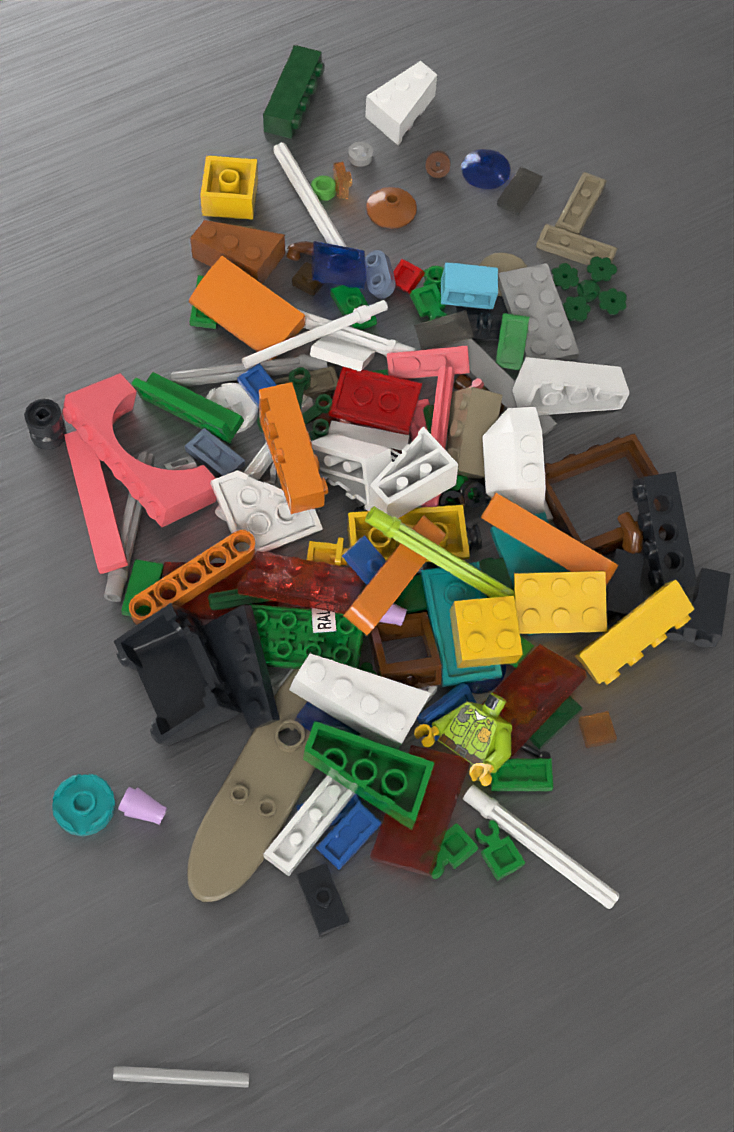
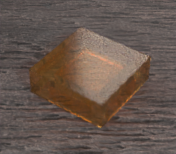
M608 711L579 717L578 723L586 748L616 742L617 736Z

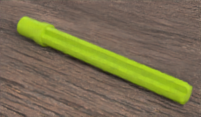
M375 506L368 512L365 522L383 532V535L395 539L489 597H515V592L409 528L395 516L392 517Z

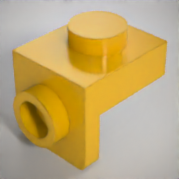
M338 537L337 544L309 541L306 572L331 574L340 572L341 565L347 566V562L342 557L349 549L344 548V538Z

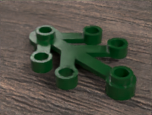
M297 367L289 373V382L293 383L301 410L303 393L311 385V375L307 369ZM304 375V378L296 379L295 376ZM319 395L316 398V404L302 413L305 426L322 413H328L332 409V399L329 395ZM322 401H327L329 403L327 406L324 407L319 405V403ZM259 416L257 419V426L259 431L263 433ZM318 419L312 425L313 430L309 432L311 441L329 434V424L324 419ZM318 426H324L326 428L322 432L316 430Z

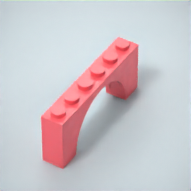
M121 373L66 394L62 410L66 422L78 431L81 439L92 447L97 457L104 461L112 470L115 478L127 487L131 496L141 503L149 517L155 519L161 527H165L216 502L217 498L210 484L211 480L216 478L204 465L187 470H166L152 467L132 457L118 443L113 432V425L121 416L133 410L137 392Z

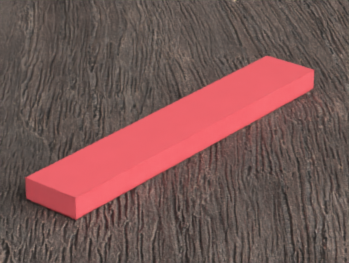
M78 431L64 434L98 571L101 575L129 566L101 460L97 457L92 447L81 439Z

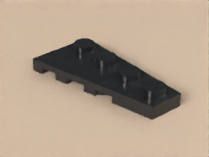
M242 605L204 624L202 627L250 730L279 721L280 717L252 605Z

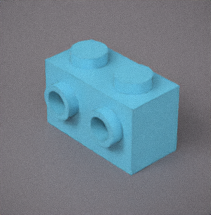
M445 262L441 277V304L493 309L498 295V268Z

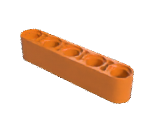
M498 493L494 494L480 517L571 572L605 571L606 586L618 568L616 563Z
M424 515L412 528L437 545L446 535L445 532ZM400 543L343 616L364 634L368 635L427 559Z
M238 530L131 599L129 604V611L133 622L136 625L140 624L170 603L181 607L250 562L255 555L254 536L249 531ZM245 542L250 548L246 551H238L235 549V545ZM215 558H221L226 562L221 567H214L210 564ZM190 574H198L201 577L197 583H189L185 579ZM165 590H174L176 592V596L170 600L163 599L161 594ZM140 606H149L151 608V612L146 616L136 614V610Z

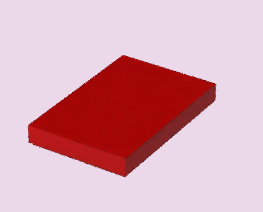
M343 366L332 399V409L329 411V416L409 435L422 390V383L364 369L357 371Z

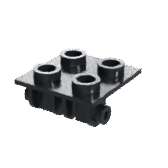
M497 296L493 309L456 306L457 325L472 340H499L503 313L508 314L503 297Z

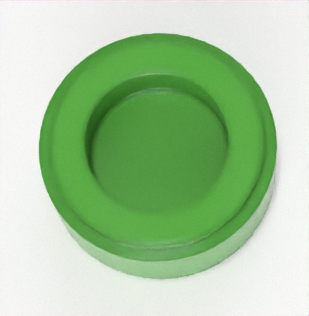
M322 175L312 180L311 187L320 201H327L335 196L336 182L333 178Z

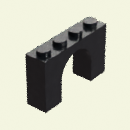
M616 549L612 562L616 563L618 568L606 587L607 623L610 626L616 624L646 600L640 587L644 554H632L621 549ZM701 568L696 578L698 586H694L692 599L694 610L688 614L691 620L679 629L673 626L666 631L667 639L672 641H689L700 647H716L723 633L730 573Z

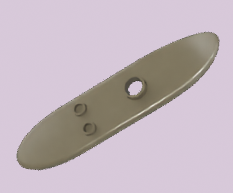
M294 669L274 696L280 720L254 729L197 831L189 855L187 879L190 891L201 902L218 901L234 893L257 870L265 859L264 852L281 832L315 770L314 766L303 760L304 749L314 721L337 728L340 723L338 719L289 690L300 669ZM286 728L292 731L297 729L301 738L297 744L287 746L280 741L279 733Z

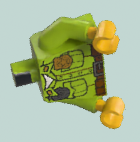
M494 693L488 695L484 705L467 701L433 722L432 727L422 724L417 726L414 731L416 739L428 735L421 740L422 745L428 748L434 744V736H440L439 742L473 765L469 770V774L473 781H476L480 776L479 780L482 786L491 784L492 777L490 773L497 772L511 756L510 733L512 725L499 716L506 700Z

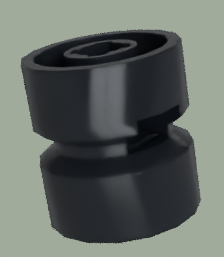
M45 398L31 402L27 406L24 416L34 445L44 450H51L61 446L65 441L64 434H67L59 405L53 400Z

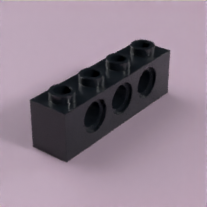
M676 471L633 480L632 496L638 505L639 514L637 522L640 530L643 531V553L645 558L648 559L650 568L648 580L654 589V593L666 583L675 579L682 588L698 586ZM654 498L660 502L661 508L659 512L653 506ZM660 526L666 531L664 540L659 536ZM666 555L671 559L670 568H667L664 563Z

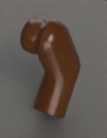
M309 241L291 243L287 247L286 257L290 260L299 261L300 254L303 253L322 258L325 246Z

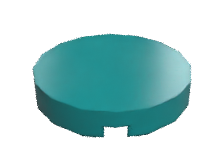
M72 775L64 780L54 792L53 816L59 826L72 835L87 836L96 834L105 828L113 818L116 806L114 793L107 781L97 775Z

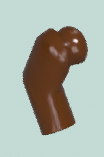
M630 512L622 513L618 516L617 520L624 531L623 550L632 554L640 553L643 535Z

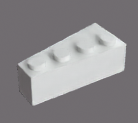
M530 357L525 358L512 389L517 408L536 407L538 415L622 409L630 394L621 367Z
M309 654L289 689L372 741L394 749H398L403 743L431 694L430 692L314 654Z

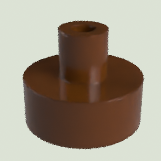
M434 151L428 155L426 170L429 175L441 178L449 172L451 161L445 152Z

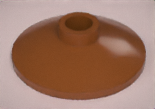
M386 187L375 191L369 197L366 209L369 218L375 224L384 228L396 229L408 225L414 219L417 212V204L413 196L407 191L396 187Z

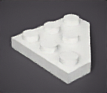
M237 470L210 482L231 534L238 530H246L254 536V557L323 529L315 509L291 514L282 489L253 479L243 472ZM245 542L236 544L238 551H246L250 548Z

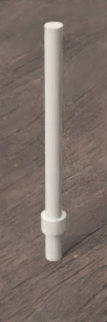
M382 300L370 306L363 305L355 308L353 313L242 358L245 368H249L358 322L361 324L369 321L371 316L386 311L388 309L387 304Z

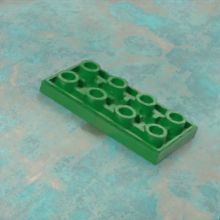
M252 605L267 666L300 669L309 654H314L359 669L364 633L343 616L344 612H335V632L313 633L312 610Z

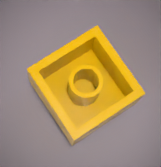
M206 155L200 194L202 216L253 220L258 185L257 159Z
M514 596L454 601L450 609L457 669L517 663L523 653Z

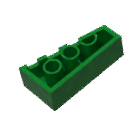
M314 721L303 754V760L409 829H412L416 822L435 762Z

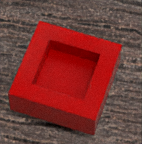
M404 259L400 260L393 271L396 287L408 294L415 290L425 275L422 269Z

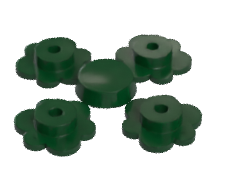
M593 257L590 265L587 266V272L591 274L592 280H583L580 283L577 276L578 270L571 268L569 264L561 263L558 268L552 269L551 274L556 287L560 286L561 289L567 290L569 287L577 286L578 296L575 298L569 296L566 298V302L562 303L569 321H585L587 314L591 310V307L586 303L594 301L597 297L600 301V309L607 310L610 315H617L619 310L626 309V293L622 291L617 292L615 288L600 292V287L596 283L602 280L610 281L612 275L616 274L617 267L611 263L609 258Z

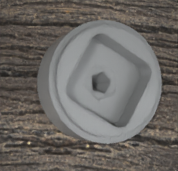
M355 142L348 149V159L355 166H367L373 160V149L368 143Z

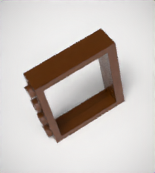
M635 433L623 438L618 436L604 445L600 446L597 444L580 454H569L561 461L553 464L545 463L544 465L545 500L553 516L552 521L556 528L602 556L615 552L616 549L623 548L624 531L622 527L581 541L551 485L624 457L628 459L638 478L658 475V471ZM654 498L653 503L659 512L661 508L660 502ZM660 526L659 534L666 532L665 529Z

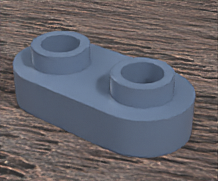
M380 250L370 252L363 262L368 289L376 298L385 299L393 293L396 287L391 261Z

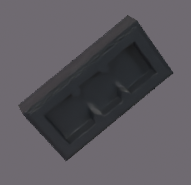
M327 863L297 874V879L319 936L350 925Z

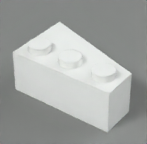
M423 426L410 445L407 444L402 449V454L394 462L391 461L370 484L369 506L371 508L375 506L388 515L399 518L455 486L458 463Z

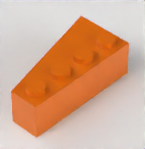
M289 382L259 389L260 424L290 513L294 514L323 507L324 495L328 494V487L325 478L320 477L318 457L316 454H313L311 438L304 424L293 383Z

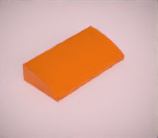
M223 256L210 268L189 298L190 304L256 352L295 337L305 326V315Z

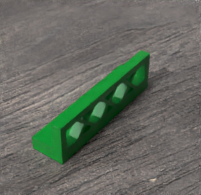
M152 372L146 382L135 377L131 383L141 399L201 429L205 428L211 434L228 443L232 441L244 422L241 415L157 373Z

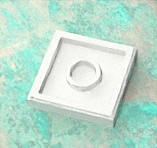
M326 335L312 345L310 355L321 360L362 371L374 359L376 350Z

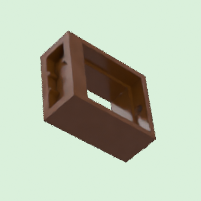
M427 612L405 615L401 626L378 622L369 633V642L377 675L414 688L441 685L442 664ZM417 636L423 637L428 658L386 663L381 642Z

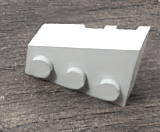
M419 61L366 96L365 117L399 145L403 135L412 128L418 115L421 116L435 97L437 74L422 61Z
M333 433L311 441L313 454L317 455L320 465L319 474L327 476V482L331 485H339L347 491L346 496L349 498L359 499L365 504L364 509L370 511V484L392 461L390 448Z

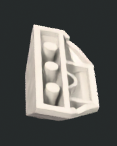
M536 407L508 408L482 436L486 494L492 499L494 494L498 493L533 515L544 512L546 485L542 428Z

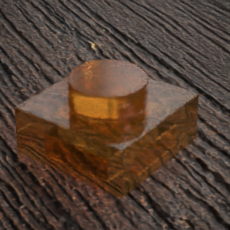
M344 162L333 163V179L336 182L338 199L348 198L349 187H352L350 171L346 172Z

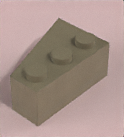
M475 387L452 392L447 431V453L458 463L457 475L474 479L485 478L482 436L498 420L502 401L501 394Z

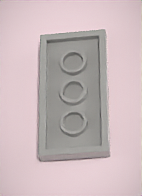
M545 263L498 273V285L508 314L530 317L524 360L526 357L559 361L578 358L580 352L548 264Z

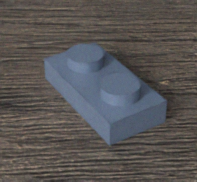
M205 428L185 445V451L218 478L237 470L240 471L245 466V460Z

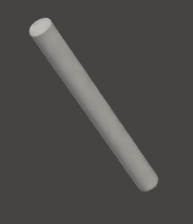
M115 1066L113 1080L249 1088L250 1073Z

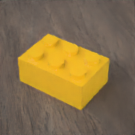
M605 571L514 573V599L520 634L607 632Z

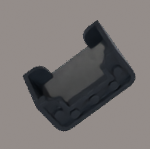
M172 603L114 640L118 650L116 655L119 662L125 667L129 666L137 670L157 715L151 722L152 728L150 733L158 744L170 746L226 722L242 713L202 627L204 624L193 612Z

